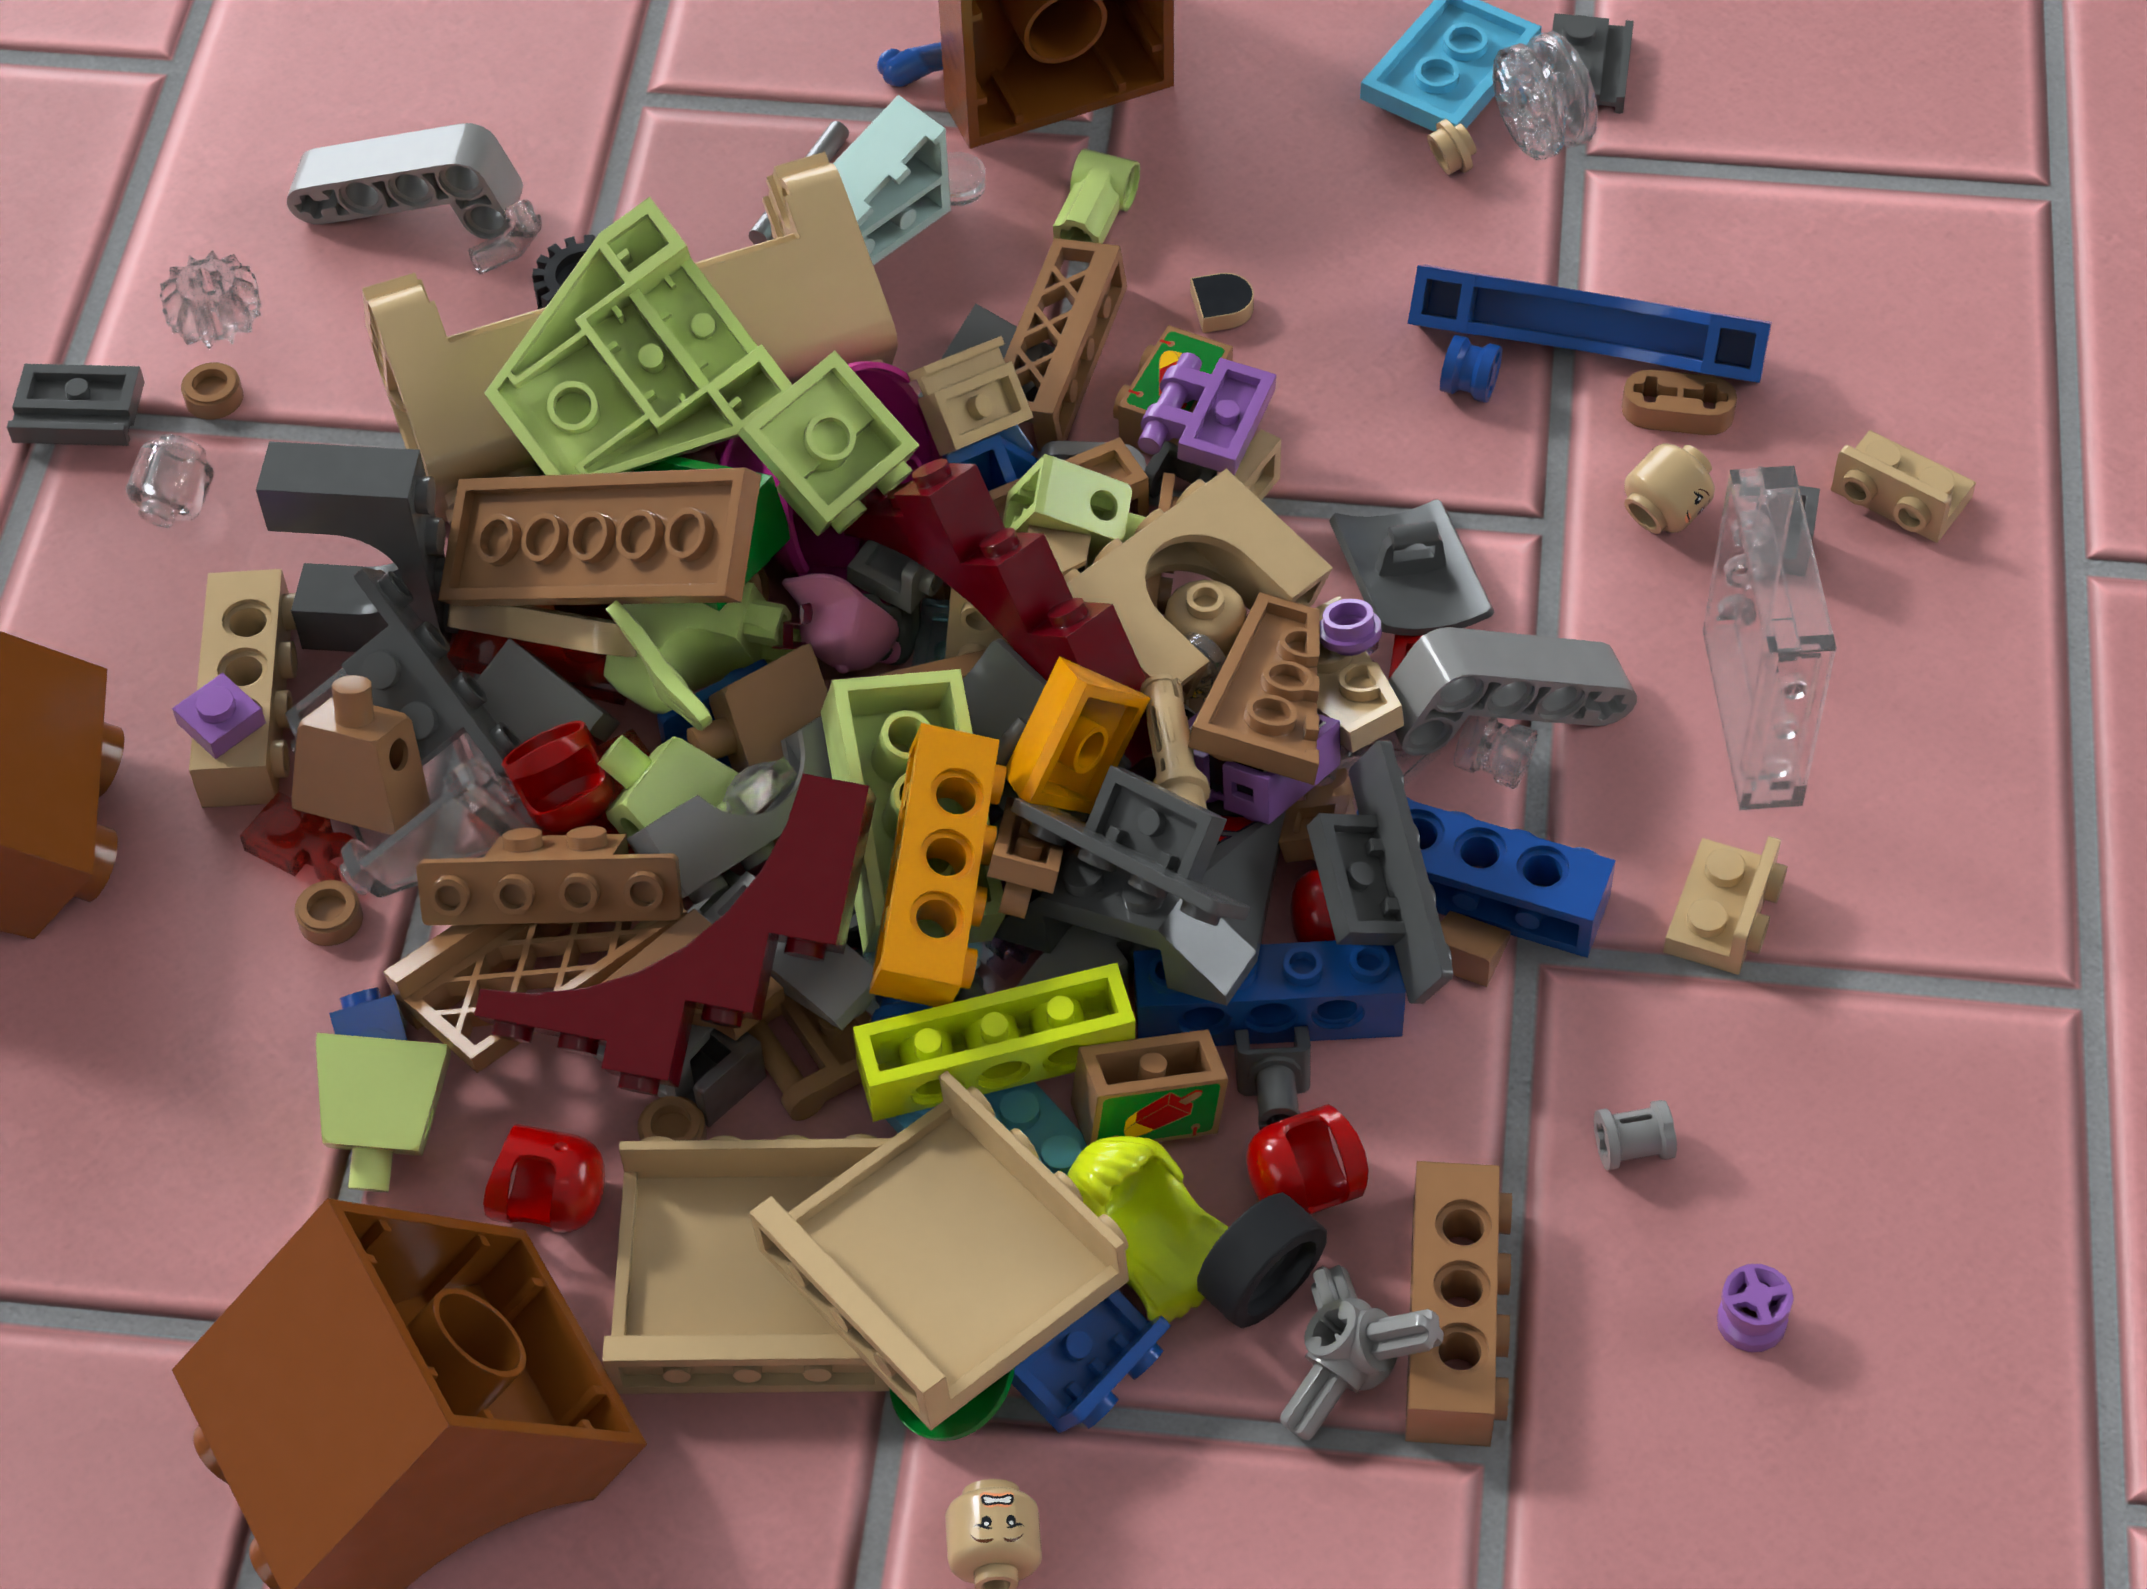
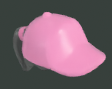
M817 573L785 578L782 585L798 606L799 620L800 605L811 603L813 616L811 622L799 625L802 642L811 643L815 656L824 663L834 667L839 673L845 674L848 671L863 670L878 662L889 665H901L911 657L919 637L921 601L913 612L909 614L892 604L886 605L882 603L877 595L862 594L851 583L832 574Z

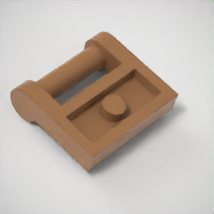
M785 995V1000L747 1031L761 1042L765 1068L783 1093L781 1103L792 1120L801 1121L810 1118L822 1108L826 1101L862 1083L856 1061L853 1027L871 1022V1017L866 1010L854 1018L843 1030H840ZM783 1015L820 1070L804 1078L768 1026L769 1022Z

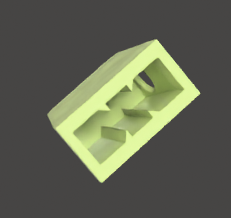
M1044 454L1008 491L1003 524L1005 528H1014L1016 532L1027 533L1029 525L1089 534L1091 535L1087 567L1093 565L1096 556L1108 543L1117 538L1125 542L1135 534L1136 529L1146 517L1129 512L1132 488L1128 483Z
M621 735L598 762L602 769L624 786V789L607 809L606 816L620 834H627V838L697 795L722 811L744 815L763 791L753 781L682 738L675 736L659 745L648 757L624 735Z
M317 1033L316 1055L322 1143L328 1148L352 1150L348 1189L389 1192L393 1154L423 1155L449 1066L451 1050L447 1044Z

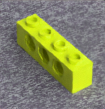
M1113 963L853 1027L857 1066L872 1121L875 1122L935 1107L943 1101L939 1076L945 1071H948L964 1088L976 1087L983 1095L1073 1073L1076 1069L1079 1047L1135 1039L1136 1021L1118 963Z

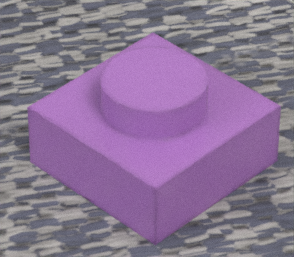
M224 673L218 675L172 708L177 724L215 759L266 724L262 708Z

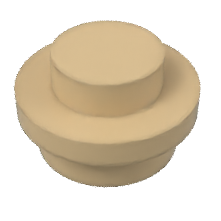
M1447 119L1437 123V130L1429 134L1427 140L1441 168L1448 175L1457 170L1465 173L1472 169L1473 162L1471 156L1477 153V149L1467 129L1461 123L1453 126Z

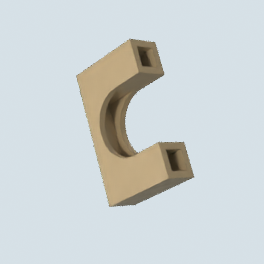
M1226 468L1207 483L1202 479L1193 482L1178 498L1176 505L1168 511L1163 512L1160 508L1154 510L1141 522L1135 534L1125 542L1117 538L1108 543L1096 556L1093 565L1082 573L1077 569H1073L1063 577L1073 598H1082L1084 602L1114 605L1146 679L1157 674H1171L1173 680L1176 677L1179 678L1182 683L1185 702L1193 696L1210 660L1157 610L1150 599L1145 580L1163 572L1188 571L1204 575L1214 581H1220L1233 587L1242 597L1244 605L1249 610H1251L1259 592L1310 607L1315 603L1333 567Z

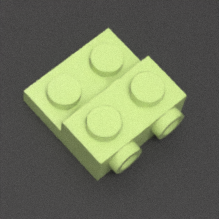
M835 350L742 426L738 433L740 438L780 481L777 486L778 493L817 536L830 526L838 534L845 531L865 513L867 508L862 504L861 500L876 487L884 496L897 487L913 471L906 462L919 447L915 439Z

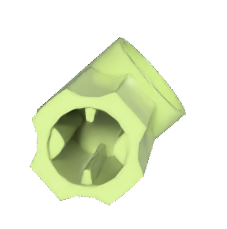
M1085 148L1081 150L1072 171L1070 193L1053 225V240L1058 238L1103 244L1119 210L1126 212L1133 204L1140 179L1139 162Z

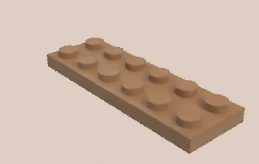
M744 467L459 479L438 600L453 606L612 604L615 600L620 604L742 602L761 474Z

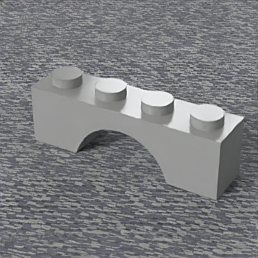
M821 716L781 740L784 757L783 781L775 800L763 813L756 815L731 814L714 807L697 795L627 838L626 840L635 854H676L679 859L682 898L689 896L694 905L728 885L721 874L740 862L745 871H749L767 860L775 846L773 840L781 835L787 824L802 774L832 779Z

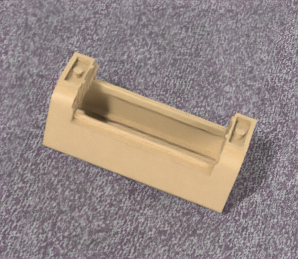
M826 152L774 166L773 175L766 178L769 195L764 196L762 199L771 224L773 239L698 261L695 264L757 346L761 344L764 346L792 385L834 350L847 364L872 361L892 365L898 348L895 325L836 166L833 163H829ZM416 273L362 288L366 328L405 448L420 450L426 476H433L435 480V516L443 518L444 522L448 521L449 525H451L459 479L544 476L543 471L484 392L545 308L447 337L435 301H429L422 279H417ZM704 447V448H701V449H698V450H695V451H692V452H689V453H686V454L695 453V452H698V451H700V450H703V449H705V448H707V447Z

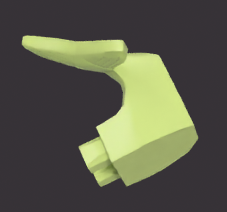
M747 582L744 585L742 602L727 603L720 611L703 603L621 605L617 600L606 608V611L637 651L636 657L607 655L604 667V677L620 694L653 714H664L674 710L697 730L703 731L712 723V716L693 691L722 680L735 669L745 668L761 659H765L769 664L795 650L772 648L776 645L783 646V622L791 620L792 614L786 605L767 602L755 584ZM793 628V641L802 642L799 629Z

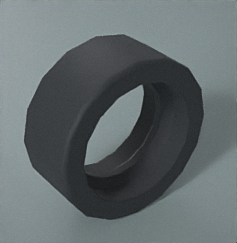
M1285 1193L1267 1196L1244 1212L1217 1240L1205 1258L1198 1274V1292L1234 1325L1240 1328L1255 1325L1282 1306L1308 1278L1320 1260L1326 1246L1327 1230Z

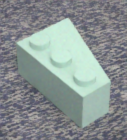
M897 95L833 163L843 181L873 265L951 211L946 128L900 95Z

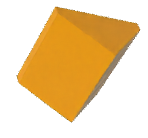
M1059 656L1006 765V779L1019 798L1028 803L1091 814L1110 765L1118 766L1151 698L1135 689Z

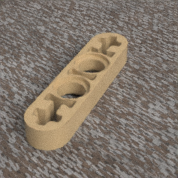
M529 605L449 606L448 627L597 654L636 657L637 651L614 620Z

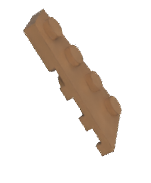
M1259 592L1192 725L1188 748L1208 753L1222 761H1235L1311 785L1315 784L1319 767V750H1317L1319 734V715L1317 714V700L1319 696L1317 665L1320 657L1319 609Z

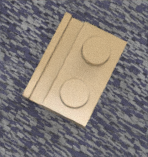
M1002 336L907 373L910 382L916 379L923 394V397L918 398V402L940 456L1034 418L1012 361L1005 363L999 346L1005 344Z

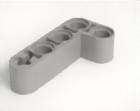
M461 123L308 150L301 156L287 196V206L295 217L304 222L329 224L450 204L463 226L470 233L479 238L498 240L504 238L511 230L522 194L523 183L499 141L491 131L473 123Z
M1455 627L1439 628L1422 636L1412 646L1388 680L1402 704L1404 726L1394 732L1402 749L1407 754L1414 756L1426 755L1444 747L1454 737L1469 715L1606 726L1626 717L1637 703V695L1609 644L1596 641Z

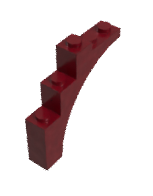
M937 459L916 469L912 473V481L900 483L887 495L884 496L876 487L861 500L867 510L851 526L843 531L845 535L872 540L908 556L940 577L971 603L1008 641L1011 647L1046 681H1048L1060 656L1140 692L1141 685L1146 680V677L1114 605L1084 602L1082 598L1072 597L1045 534L1016 532L1014 528H1005L976 464L948 463L947 459ZM1144 711L1124 752V755L1131 762V768L1152 753L1146 711Z
M803 773L787 824L760 873L723 916L686 946L638 972L587 988L542 993L480 989L474 1016L489 1024H493L492 1036L506 1040L531 1043L533 1032L559 1037L558 1049L589 1056H597L599 1045L606 1046L601 1068L612 1075L619 1076L617 1088L654 1096L658 1095L660 1084L679 1088L695 1009L703 1010L701 1021L730 1028H741L743 1018L761 1021L778 942L786 943L785 954L812 961H824L826 951L844 954L876 802L875 794L869 785Z

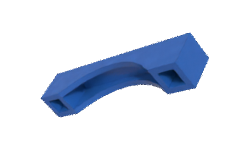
M1425 264L1417 265L1408 324L1585 351L1760 383L1772 325L1770 321Z

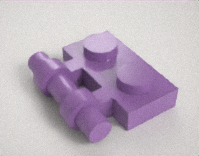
M1183 353L1180 355L1176 365L1167 368L1160 383L1162 394L1157 403L1151 404L1147 408L1140 424L1143 432L1138 440V446L1145 453L1154 455L1160 452L1165 441L1176 438L1179 439L1177 459L1219 472L1227 468L1235 476L1275 392L1276 374L1223 358H1219L1212 374L1200 371L1202 361L1198 356L1193 353ZM1192 399L1198 401L1193 413L1181 409L1183 403H1187Z

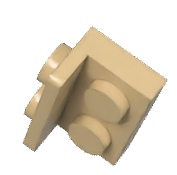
M1869 430L1856 448L1845 445L1839 452L1831 491L1845 497L1856 505H1861L1899 524L1908 531L1916 532L1938 543L1972 499L1976 482Z
M1768 836L1763 853L1760 855L1702 838L1667 932L1663 953L1739 975L1747 951L1757 954L1761 951L1770 921V916L1761 914L1764 902L1767 900L1777 903L1784 884L1788 866L1777 863L1781 839Z

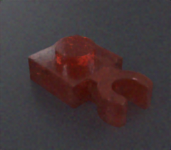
M279 791L240 835L244 851L293 876H296L304 865L308 864L314 867L315 874L320 881L336 880L342 882L338 866L330 861L336 857H346L358 863L362 859L359 845L351 835L334 832L329 818L292 809L291 797Z

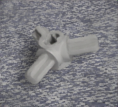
M1337 1265L1331 1269L1324 1266L1317 1268L1313 1273L1315 1282L1311 1286V1291L1318 1311L1308 1323L1304 1337L1305 1346L1308 1350L1305 1357L1313 1364V1367L1281 1413L1280 1421L1283 1426L1302 1439H1312L1346 1388L1356 1393L1359 1390L1372 1389L1389 1376L1395 1366L1397 1357L1426 1352L1433 1347L1439 1346L1444 1338V1332L1439 1327V1316L1435 1312L1425 1309L1389 1317L1383 1310L1371 1308L1368 1303L1357 1298L1349 1272L1344 1267Z

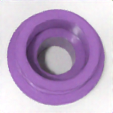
M1343 599L1330 604L1324 610L1323 619L1320 621V643L1326 649L1345 656H1353L1365 652L1368 648L1375 645L1382 635L1380 618L1373 612V608L1369 603L1359 599Z

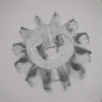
M213 250L205 259L196 260L189 255L187 266L170 267L169 280L160 284V298L163 304V314L166 323L171 327L173 333H179L183 337L187 345L202 340L210 349L216 340L222 339L233 344L235 333L252 332L253 319L261 315L260 307L262 303L256 277L251 273L249 266H242L239 263L235 254L221 260Z

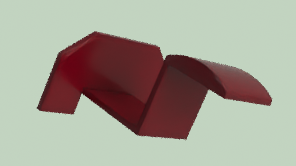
M811 603L800 605V620L783 622V646L776 645L772 648L797 649L807 644L806 642L793 641V625H804L811 622L813 616Z

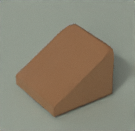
M1449 911L1440 923L1445 942L1451 950L1453 975L1487 987L1507 946L1511 932Z

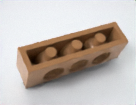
M1417 1161L1413 1197L1410 1312L1425 1309L1435 1312L1439 1316V1327L1444 1332V1338L1439 1346L1433 1347L1429 1351L1408 1355L1406 1442L1490 1447L1494 1420L1507 1421L1509 1378L1496 1377V1357H1508L1510 1315L1497 1314V1295H1509L1511 1253H1498V1235H1510L1512 1193L1499 1192L1500 1166ZM1465 1237L1475 1243L1471 1245H1457L1448 1239ZM1461 1297L1470 1300L1474 1304L1468 1307H1457L1446 1300ZM1451 1359H1460L1470 1363L1473 1367L1466 1370H1455L1448 1367L1444 1362Z

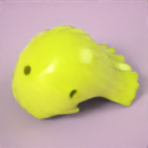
M1115 1136L1096 1140L1085 1147L1075 1159L1067 1176L1080 1191L1083 1203L1096 1216L1108 1215L1123 1231L1128 1241V1249L1125 1252L1129 1281L1126 1284L1140 1297L1145 1306L1147 1318L1153 1320L1162 1315L1171 1323L1176 1317H1183L1191 1308L1200 1306L1205 1297L1197 1289L1198 1274L1205 1258L1217 1240L1229 1227L1208 1214L1197 1204L1183 1184L1184 1175L1178 1164L1158 1142L1149 1138Z

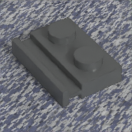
M1554 13L1543 106L1598 111L1599 105L1613 106L1615 107V113L1623 114L1634 21L1626 20L1625 26L1609 25V18Z
M24 364L12 406L14 411L13 420L8 421L7 430L12 443L129 446V428L134 426L145 383L140 366Z

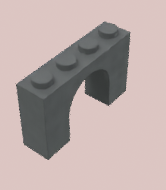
M269 441L256 487V493L268 531L344 536L371 545L394 562L388 565L373 567L304 563L291 609L302 649L357 652L389 626L353 577L362 568L382 570L385 573L391 571L397 575L413 596V601L409 604L422 623L428 621L434 625L450 646L452 633L460 634L462 629L447 626L450 604L438 600L445 563L444 546L446 530L444 519L435 516V480L433 476H426L420 450Z

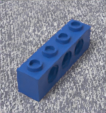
M1407 797L1413 823L1419 831L1420 849H1422L1421 853L1428 879L1435 891L1438 914L1446 916L1449 911H1453L1510 931L1512 936L1588 958L1610 899L1616 860L1600 856L1587 848H1572L1538 838L1525 830L1507 829L1476 820L1463 812L1445 811L1415 802ZM1537 884H1540V885H1545V886H1547V887H1540V886H1536V885H1537Z
M1336 940L1261 944L1256 964L1227 1006L1168 989L1161 950L1133 951L1137 1039L1209 1029L1215 1046L1234 1045V1030L1248 1029L1250 1044L1294 1042L1295 1026H1308L1310 1041L1401 1037L1403 1035L1406 990L1394 946L1337 945Z

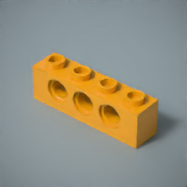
M921 723L909 750L869 989L870 994L937 1007L952 1003L960 988L970 989L978 958V950L968 948L970 927L980 926L988 892L987 887L977 885L980 864L989 866L997 836V827L987 825L990 804H999L1006 778V766L996 764L1000 740ZM949 798L955 800L963 807L965 813H949L940 806L937 799ZM932 858L945 860L953 867L956 874L950 876L941 875L929 866L927 860ZM923 919L935 921L943 928L946 936L934 938L926 935L919 928L917 921Z

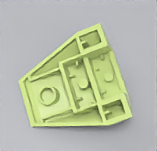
M648 197L598 234L484 394L545 475L631 472L738 437L742 426L790 388L792 383L762 344L757 346L691 259L685 242L654 201Z

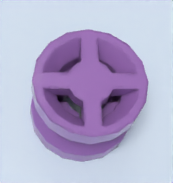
M1746 1264L1735 1269L1726 1278L1722 1290V1300L1717 1312L1718 1329L1724 1339L1735 1348L1747 1352L1766 1351L1775 1347L1784 1336L1794 1300L1792 1287L1783 1274L1775 1268L1763 1264ZM1743 1307H1747L1748 1309L1755 1311L1758 1318L1750 1316L1746 1312H1742Z

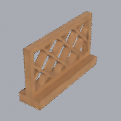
M683 908V913L678 920L656 921L648 928L630 929L632 921L616 922L614 931L587 933L590 922L452 925L383 971L392 993L395 995L404 1019L417 1030L423 1026L427 1028L441 1042L447 1044L450 1050L475 1072L479 1073L522 1043L492 1035L477 1045H474L469 1040L473 1027L493 1025L474 1016L480 989L527 993V990L554 988V991L587 988L600 984L688 914V912ZM572 926L570 935L557 936ZM608 951L607 956L593 965L577 966L581 953ZM564 955L560 968L533 970L537 957ZM519 962L515 972H504ZM465 998L462 1008L449 1009Z

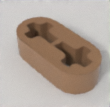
M1641 370L1633 373L1626 380L1621 407L1627 421L1637 427L1689 434L1717 435L1725 432L1732 425L1737 394L1731 383L1723 378L1662 370ZM1644 396L1655 397V402L1644 401ZM1703 402L1713 403L1714 409L1704 408Z

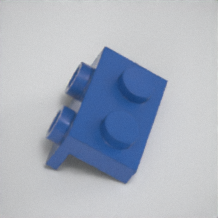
M1116 1290L1015 1367L1012 1385L1058 1433L1070 1429L1081 1422L1089 1429L1098 1423L1117 1403L1118 1398L1112 1392L1115 1386L1127 1374L1133 1380L1138 1378L1160 1357L1164 1350L1156 1342L1171 1325L1162 1315L1148 1321L1119 1290Z

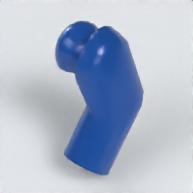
M941 42L908 48L903 51L898 49L886 50L877 61V69L883 75L884 81L895 87H904L933 72L942 71Z

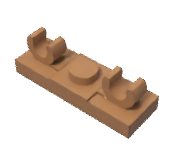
M1007 797L987 877L1006 881L999 912L1025 919L1033 889L1053 894L1064 846L1052 844L1030 834L1028 829L1031 821L1010 811L1015 799Z

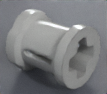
M1665 1100L1652 1101L1650 1107L1646 1109L1611 1114L1607 1108L1595 1111V1139L1601 1162L1607 1171L1618 1169L1621 1161L1659 1155L1664 1160L1676 1157L1677 1140L1670 1108Z

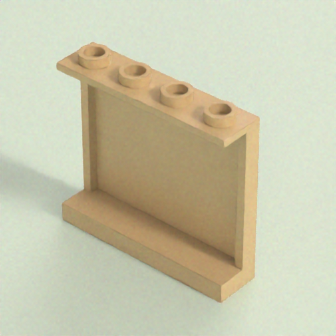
M948 1071L939 1076L943 1101L791 1211L787 1212L771 1196L749 1212L759 1251L930 1430L934 1429L1129 1281L1125 1252L1128 1249V1241L1117 1223L1106 1214H1102L1099 1217L1096 1216L1083 1203L1082 1195L1077 1186L1064 1172L1057 1171L1053 1174L1039 1160L1035 1147L1022 1131L1017 1128L1009 1131L995 1118L991 1104L976 1087L964 1088Z
M854 1134L844 1139H809L801 1135H784L777 1139L741 1140L734 1136L721 1135L709 1140L674 1141L667 1137L651 1136L641 1141H620L619 1152L624 1170L612 1331L611 1336H604L602 1359L604 1369L618 1394L889 1391V1386L759 1251L749 1212L771 1196L787 1212L791 1211L891 1138H876L868 1134Z

